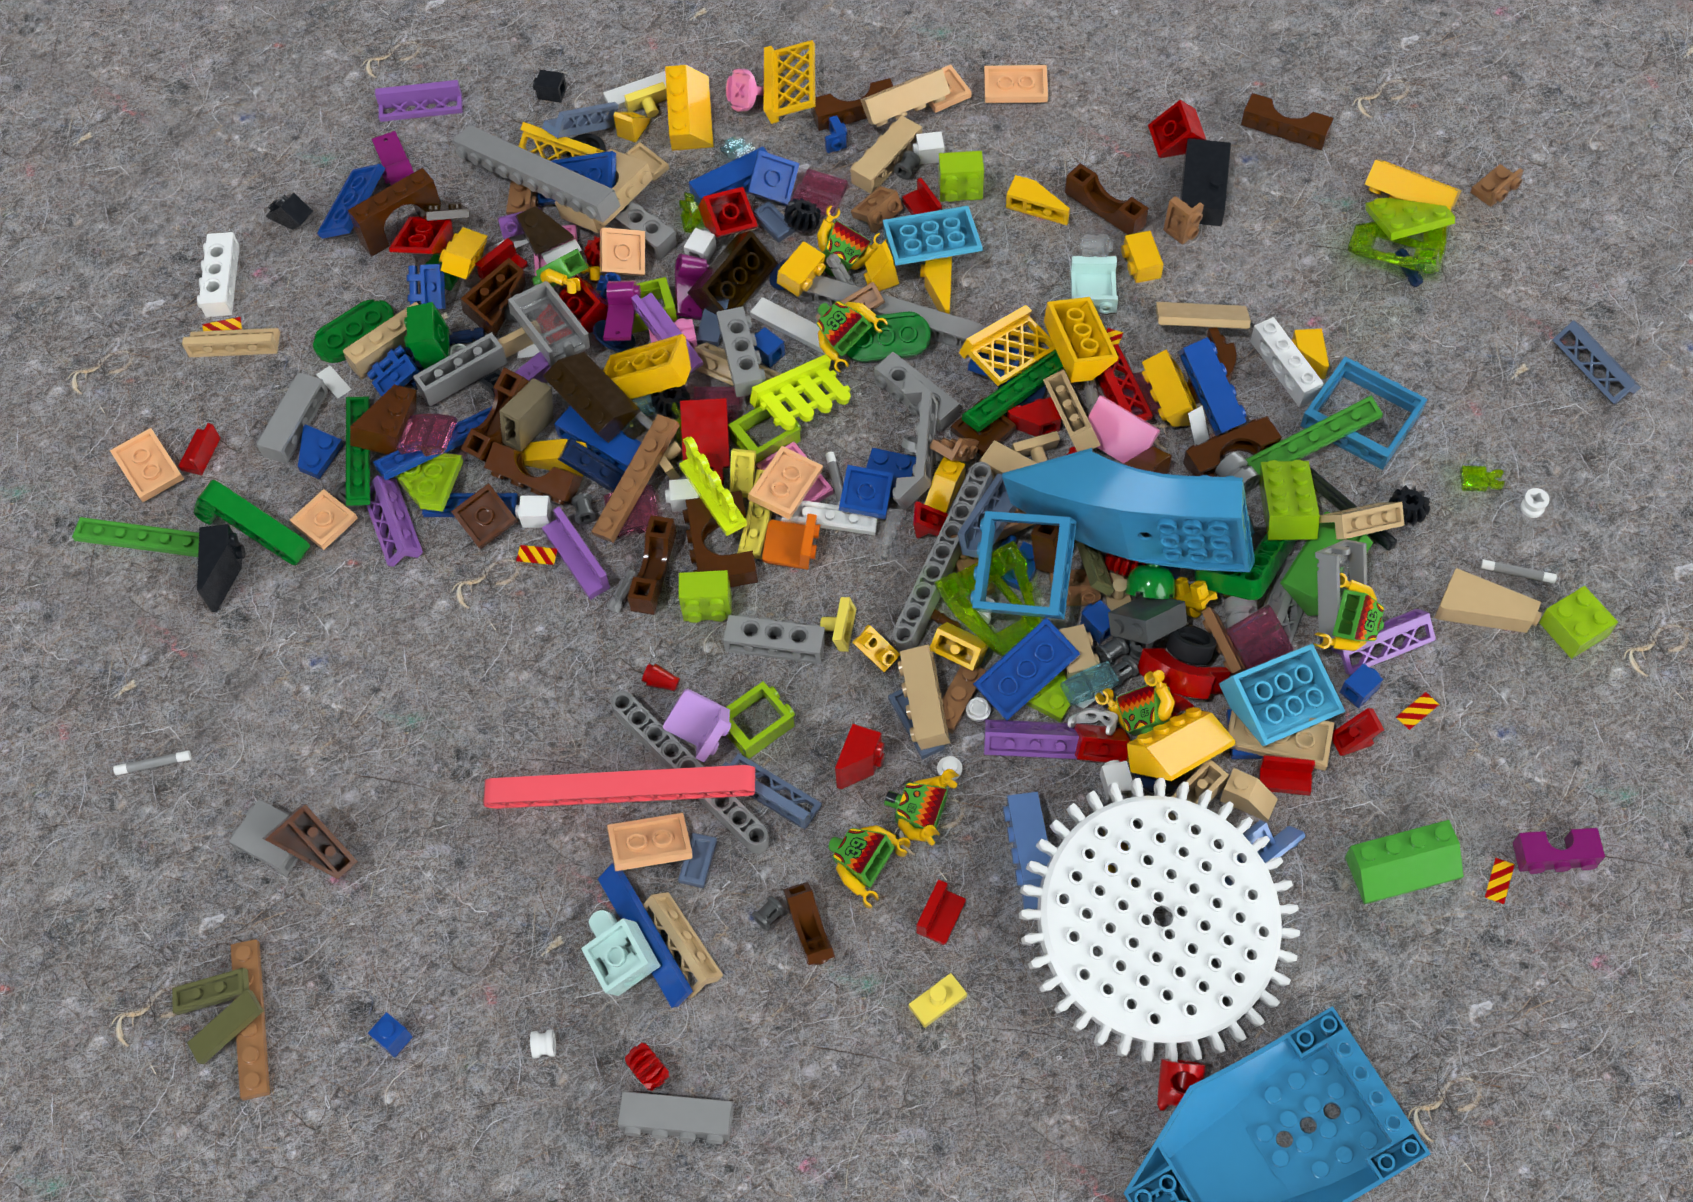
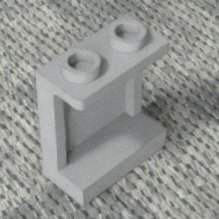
M258 799L256 804L247 811L246 818L241 825L233 831L229 843L236 851H243L274 867L279 874L287 877L299 859L262 839L289 815Z

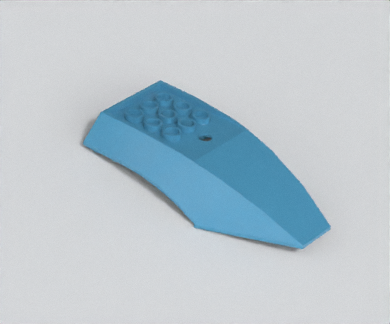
M1092 448L1002 473L1003 482L1011 504L1027 514L1071 517L1077 522L1075 540L1099 551L1146 564L1195 570L1250 572L1255 563L1243 478L1235 476H1183L1156 473L1114 462L1092 452ZM1141 532L1149 533V534H1151L1152 536H1151V537H1143V535L1141 534Z
M1332 1006L1263 1048L1217 1073L1190 1085L1127 1186L1124 1195L1128 1202H1352L1431 1155V1153ZM1328 1104L1336 1105L1340 1110L1339 1117L1336 1119L1327 1118L1323 1111L1324 1107ZM1310 1118L1316 1123V1130L1313 1133H1305L1301 1130L1300 1122L1303 1119ZM1286 1131L1292 1135L1293 1143L1291 1146L1283 1148L1277 1144L1276 1136L1279 1132Z

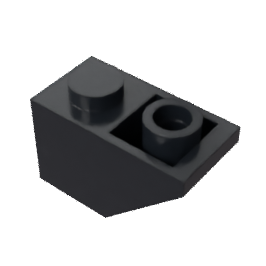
M295 193L288 196L284 194L268 206L270 211L266 214V217L294 230L303 224L313 210Z

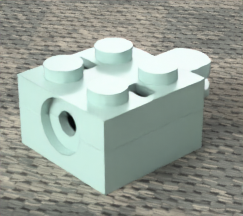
M604 910L594 912L590 917L589 925L596 938L581 949L606 994L620 996L661 966L637 922L625 918L617 922L613 913Z

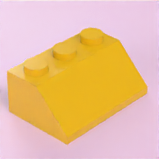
M1166 349L1142 361L1145 369L1142 371L1143 377L1147 384L1151 383L1153 389L1150 390L1153 400L1160 404L1161 408L1158 409L1162 420H1167L1172 427L1191 426L1188 413L1195 410L1197 405L1180 366Z

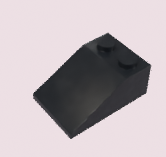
M228 524L199 527L197 591L211 612L218 611L242 569V559L246 555L244 545L239 543L237 534L233 533Z

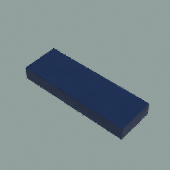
M571 438L567 440L558 458L561 462L612 493L625 473L622 469Z

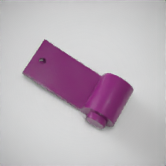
M396 131L372 138L379 159L386 168L382 174L386 184L390 183V185H393L414 173Z
M682 253L678 255L675 262L676 315L697 320L702 319V309L687 292L709 268L706 259Z
M608 281L607 300L609 306L603 337L604 341L631 340L635 309L633 308L631 297L637 294L641 298V287L636 284V281Z

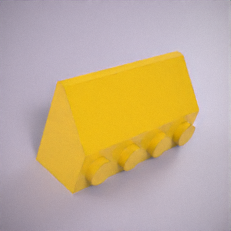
M687 65L665 66L669 138L672 151L714 147L709 76Z
M1381 159L1374 161L1364 184L1370 186L1369 191L1379 195L1381 192L1390 194L1389 198L1443 205L1450 211H1452L1462 191Z
M1090 297L1047 302L1044 324L1070 383L1093 380L1118 361V355Z
M679 334L609 356L603 371L630 399L642 398L648 394L663 392L673 387H681L687 382L691 371L686 337L684 334Z
M1197 707L1188 708L1185 713L1171 717L1170 721L1153 727V730L1140 734L1136 739L1127 743L1130 772L1172 781L1234 746L1235 739L1212 712L1201 711Z

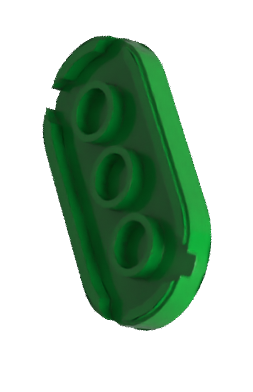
M374 299L359 303L316 332L313 343L316 355L321 360L329 363L345 361L346 358L342 350L395 316L393 308L383 300L374 301Z
M908 311L876 315V318H884L887 321V326L883 322L877 323V327L883 332H876L874 324L870 322L872 327L846 354L852 360L860 363L883 361L892 352L901 358L914 357L921 354L928 347L931 340V329L928 322L915 312Z

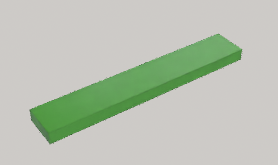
M1371 395L1247 458V466H1252L1260 475L1261 462L1299 460L1382 418L1383 413Z
M80 517L72 535V538L79 542L198 557V532Z

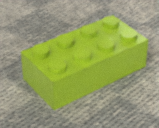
M1271 460L1261 462L1259 487L1268 540L1318 539L1320 514L1309 461Z

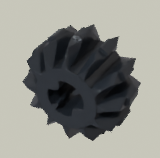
M793 198L786 205L784 221L788 223V227H793L795 231L799 230L802 233L805 231L811 233L817 228L820 223L821 210L817 208L816 204L810 203V200L805 201L803 198H800V200Z
M685 385L652 394V406L656 413L659 415L663 414L665 417L672 416L674 420L676 415H681L680 401L691 400Z
M1405 485L1402 490L1397 489L1394 491L1389 502H1402L1404 525L1409 522L1413 527L1417 522L1422 523L1426 515L1429 514L1430 498L1424 497V491H1416V486L1410 490Z

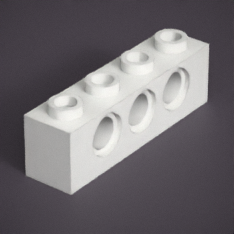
M233 232L207 234L206 243L203 244L205 256L204 260L201 261L202 277L199 278L200 295L197 296V305L202 309L206 317L232 315L239 244Z
M1272 317L1254 325L1250 342L1300 408L1313 402L1323 388L1324 383L1276 319Z

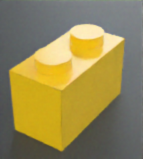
M1151 231L1125 235L1124 245H1121V253L1123 258L1127 259L1128 273L1133 275L1135 283L1160 279L1164 264Z
M803 241L778 270L777 284L799 297L803 291L809 290L813 279L816 276L819 277L825 270V254Z
M946 622L937 628L930 649L932 652L973 671L982 664L990 642Z

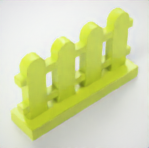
M825 354L752 387L750 403L754 408L760 406L763 411L767 410L773 416V423L776 427L780 425L785 430H792L795 427L796 417L809 422L813 419L814 409L816 408L822 413H829L832 409L833 400L842 405L848 404L851 397V389L848 385L843 386L836 378L837 373L834 370H829L831 359ZM822 384L829 394L825 395L818 385ZM804 393L811 402L807 403L800 394ZM785 401L793 411L789 412L781 402Z
M692 437L683 439L688 459L679 463L680 469L724 534L728 536L747 526V521L735 505L730 491L727 488L724 489L717 472L711 470L706 456L698 451L695 440Z

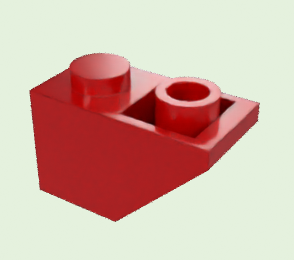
M1051 397L1037 399L1033 403L1023 406L1018 405L1008 410L1007 418L1016 424V430L1035 437L1060 431L1061 417Z

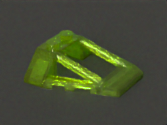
M1376 222L1356 224L1348 244V251L1357 256L1384 261L1414 271H1423L1427 274L1440 272L1446 252L1449 226L1423 232V242L1409 237L1392 240V242L1416 248L1414 257L1396 256V253H1384L1373 249L1377 237L1391 241Z
M1013 540L992 552L988 585L994 582L1010 604L1024 605L1002 578L1014 570L1025 605L1035 606L1032 595L1034 591L1032 582H1029L1027 575V563ZM978 562L958 573L953 572L934 583L935 587L954 615L994 652L1002 657L1041 623L1040 617L1020 615L1023 619L997 633L993 632L978 611L972 608L973 605L966 598L975 590L974 569L978 566Z

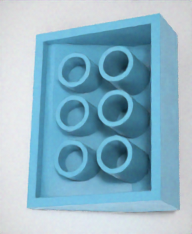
M969 206L883 220L884 240L886 239L895 266L983 251Z
M1313 643L1235 674L1219 683L1229 707L1263 747L1346 712Z

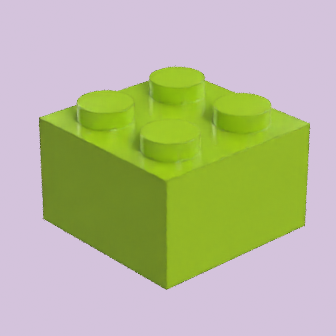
M982 151L939 153L938 184L940 202L983 199L984 164Z
M728 570L679 573V602L684 621L697 623L701 620H713L720 622L728 619V615H732V595Z
M1584 585L1547 608L1539 624L1564 652L1573 659L1607 638L1618 624V621Z

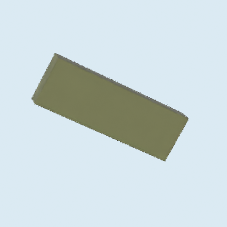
M1075 540L1090 586L1110 596L1114 592V588L1101 551Z
M240 968L173 987V1014L181 1015L238 998L245 990H249L248 970Z
M245 990L187 1042L199 1064L204 1065L264 1011L253 991Z

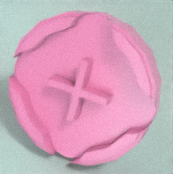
M735 69L732 76H729L727 80L726 97L733 105L731 106L733 110L737 112L748 111L753 107L756 96H764V86L756 85L755 78L749 70Z

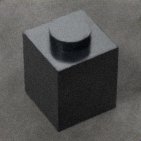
M540 70L537 78L535 77L533 81V89L536 90L537 99L561 103L567 89L564 73Z

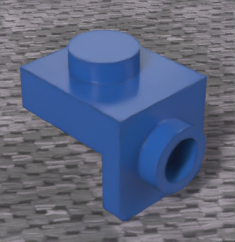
M837 115L830 117L829 127L831 135L825 137L827 153L847 148V129L845 124L840 122Z

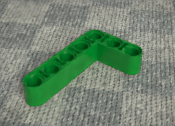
M211 480L196 500L193 513L199 520L211 525L217 517H220L291 565L296 566L310 548V544L301 536L216 480Z
M1266 533L1254 552L1255 563L1250 572L1195 570V581H1206L1207 588L1210 591L1247 600H1257L1264 595L1297 540H1268Z

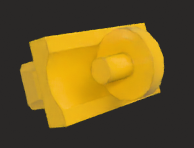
M1179 577L1175 580V597L1171 599L1185 601L1187 615L1197 618L1201 615V611L1206 609V604L1210 600H1216L1218 597L1215 591L1208 590L1206 581H1195L1189 587L1187 578Z
M869 624L852 642L884 673L900 656V653Z

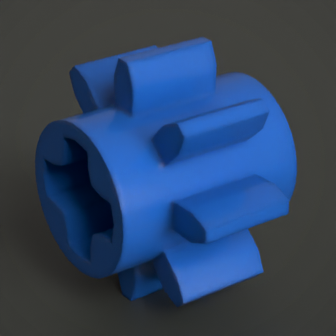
M610 272L605 276L600 275L596 290L601 291V296L606 300L608 281H621V277L616 273Z

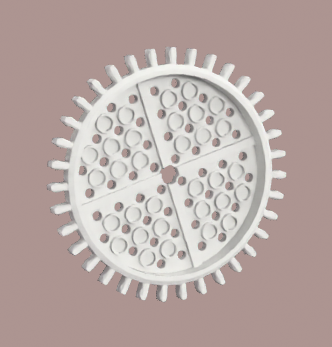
M1135 778L1131 781L1133 797L1123 799L1117 782L1112 783L1108 786V793L1112 803L1107 806H1103L1095 791L1090 792L1086 798L1093 809V813L1087 817L1074 803L1070 805L1066 810L1077 825L1070 831L1058 820H1054L1049 827L1062 838V841L1058 847L1044 839L1038 841L1036 847L1051 858L1047 866L1036 861H1030L1026 869L1043 877L1040 887L1031 884L1023 885L1020 889V893L1025 896L1037 897L1038 907L1037 910L1025 909L1020 911L1019 919L1026 921L1038 920L1039 932L1025 935L1021 938V942L1027 945L1039 942L1044 952V956L1035 957L1028 963L1030 969H1038L1048 964L1053 974V978L1045 980L1039 987L1040 991H1050L1056 985H1059L1066 994V997L1057 1003L1054 1010L1057 1014L1066 1011L1072 1003L1080 1009L1082 1014L1075 1020L1072 1028L1076 1032L1085 1028L1090 1019L1100 1025V1030L1094 1040V1044L1098 1047L1107 1041L1110 1031L1121 1036L1117 1049L1118 1056L1124 1057L1128 1054L1132 1040L1143 1042L1141 1057L1142 1062L1145 1063L1151 1062L1153 1059L1154 1044H1164L1165 1057L1169 1061L1177 1062V1044L1187 1043L1189 1056L1192 1061L1202 1059V1051L1198 1039L1204 1037L1209 1039L1215 1054L1226 1051L1218 1033L1225 1028L1229 1030L1232 1038L1237 1043L1245 1040L1247 1037L1238 1025L1237 1020L1244 1015L1255 1027L1261 1026L1265 1021L1252 1007L1259 999L1270 1008L1278 1006L1280 1001L1268 993L1265 988L1269 981L1278 986L1284 987L1289 985L1291 979L1284 974L1276 972L1275 966L1277 960L1284 963H1293L1297 961V955L1280 949L1281 938L1293 939L1300 936V930L1283 928L1281 915H1291L1299 911L1298 905H1280L1277 892H1284L1292 887V881L1282 880L1279 883H1273L1269 870L1276 869L1283 863L1282 858H1272L1264 863L1257 852L1270 841L1268 836L1260 837L1251 844L1243 833L1250 828L1253 820L1248 817L1240 821L1236 828L1226 821L1234 805L1230 801L1220 807L1218 814L1207 809L1212 795V791L1208 789L1199 796L1198 804L1187 801L1189 783L1184 781L1177 788L1176 798L1166 797L1164 778H1158L1155 781L1154 796H1144L1142 781L1140 778ZM1169 812L1175 814V821L1169 819ZM1134 820L1140 822V829H1137L1133 826ZM1192 826L1198 829V835H1194L1191 832ZM1098 828L1105 830L1104 837L1098 834ZM1157 834L1163 837V843H1159L1156 840ZM1215 840L1221 843V849H1217L1214 846ZM1121 842H1125L1128 845V851L1121 849ZM1180 848L1186 851V857L1180 856ZM1086 850H1089V851L1092 852V854H1093V858H1092V859H1088V858L1085 856V851H1086ZM1237 855L1240 856L1244 863H1239L1237 861ZM1144 856L1151 859V865L1144 863ZM1202 863L1208 864L1209 871L1202 869ZM1109 864L1115 866V868H1116V872H1115V873H1110V872H1109V870H1108V865H1109ZM1167 871L1173 872L1174 879L1167 877ZM1072 873H1078L1080 881H1074ZM1225 877H1229L1232 880L1231 886L1225 883ZM1131 879L1138 881V888L1131 885ZM1190 885H1194L1197 888L1196 894L1191 893ZM1096 887H1100L1103 890L1102 896H1098L1095 893ZM1248 891H1252L1255 894L1254 900L1248 897ZM1155 893L1161 895V902H1157L1154 899ZM1060 895H1064L1067 898V904H1062L1059 901ZM1213 899L1219 901V908L1213 906ZM1119 901L1126 904V910H1121L1118 907ZM1160 906L1169 911V913L1171 912L1172 918L1168 926L1161 927L1154 922L1153 911L1156 907ZM1178 907L1184 909L1185 915L1183 917L1178 915ZM1083 910H1088L1090 912L1089 919L1083 917ZM1237 913L1242 915V923L1236 920ZM1142 916L1149 918L1148 925L1142 923ZM1201 922H1205L1208 925L1207 931L1201 929ZM1106 924L1113 926V933L1106 931ZM1260 928L1265 930V937L1259 934ZM1166 930L1172 933V939L1165 937ZM1071 932L1077 935L1078 939L1076 942L1070 940L1069 934ZM1225 936L1230 938V945L1224 943L1223 939ZM1129 939H1134L1137 942L1136 948H1132L1129 945ZM1189 945L1195 947L1196 951L1194 954L1188 951ZM1094 947L1100 949L1101 954L1099 957L1093 954ZM1247 951L1253 952V960L1247 957ZM1153 953L1159 955L1160 961L1158 963L1153 961ZM1212 959L1218 961L1219 967L1217 969L1211 965ZM1117 962L1123 963V971H1119L1116 968ZM1176 968L1182 969V977L1176 975ZM1081 970L1087 972L1088 978L1086 980L1080 977ZM1235 974L1241 975V983L1236 982ZM1141 976L1147 979L1146 986L1140 984L1139 979ZM1200 982L1206 985L1207 989L1205 992L1199 989ZM1104 985L1110 986V995L1104 993ZM1164 991L1170 993L1171 998L1169 1001L1164 999ZM1223 997L1229 999L1230 1004L1228 1007L1223 1004ZM1127 1000L1134 1002V1009L1127 1007ZM1188 1005L1193 1007V1015L1187 1013L1186 1008ZM1152 1014L1158 1017L1157 1024L1151 1022L1150 1016Z

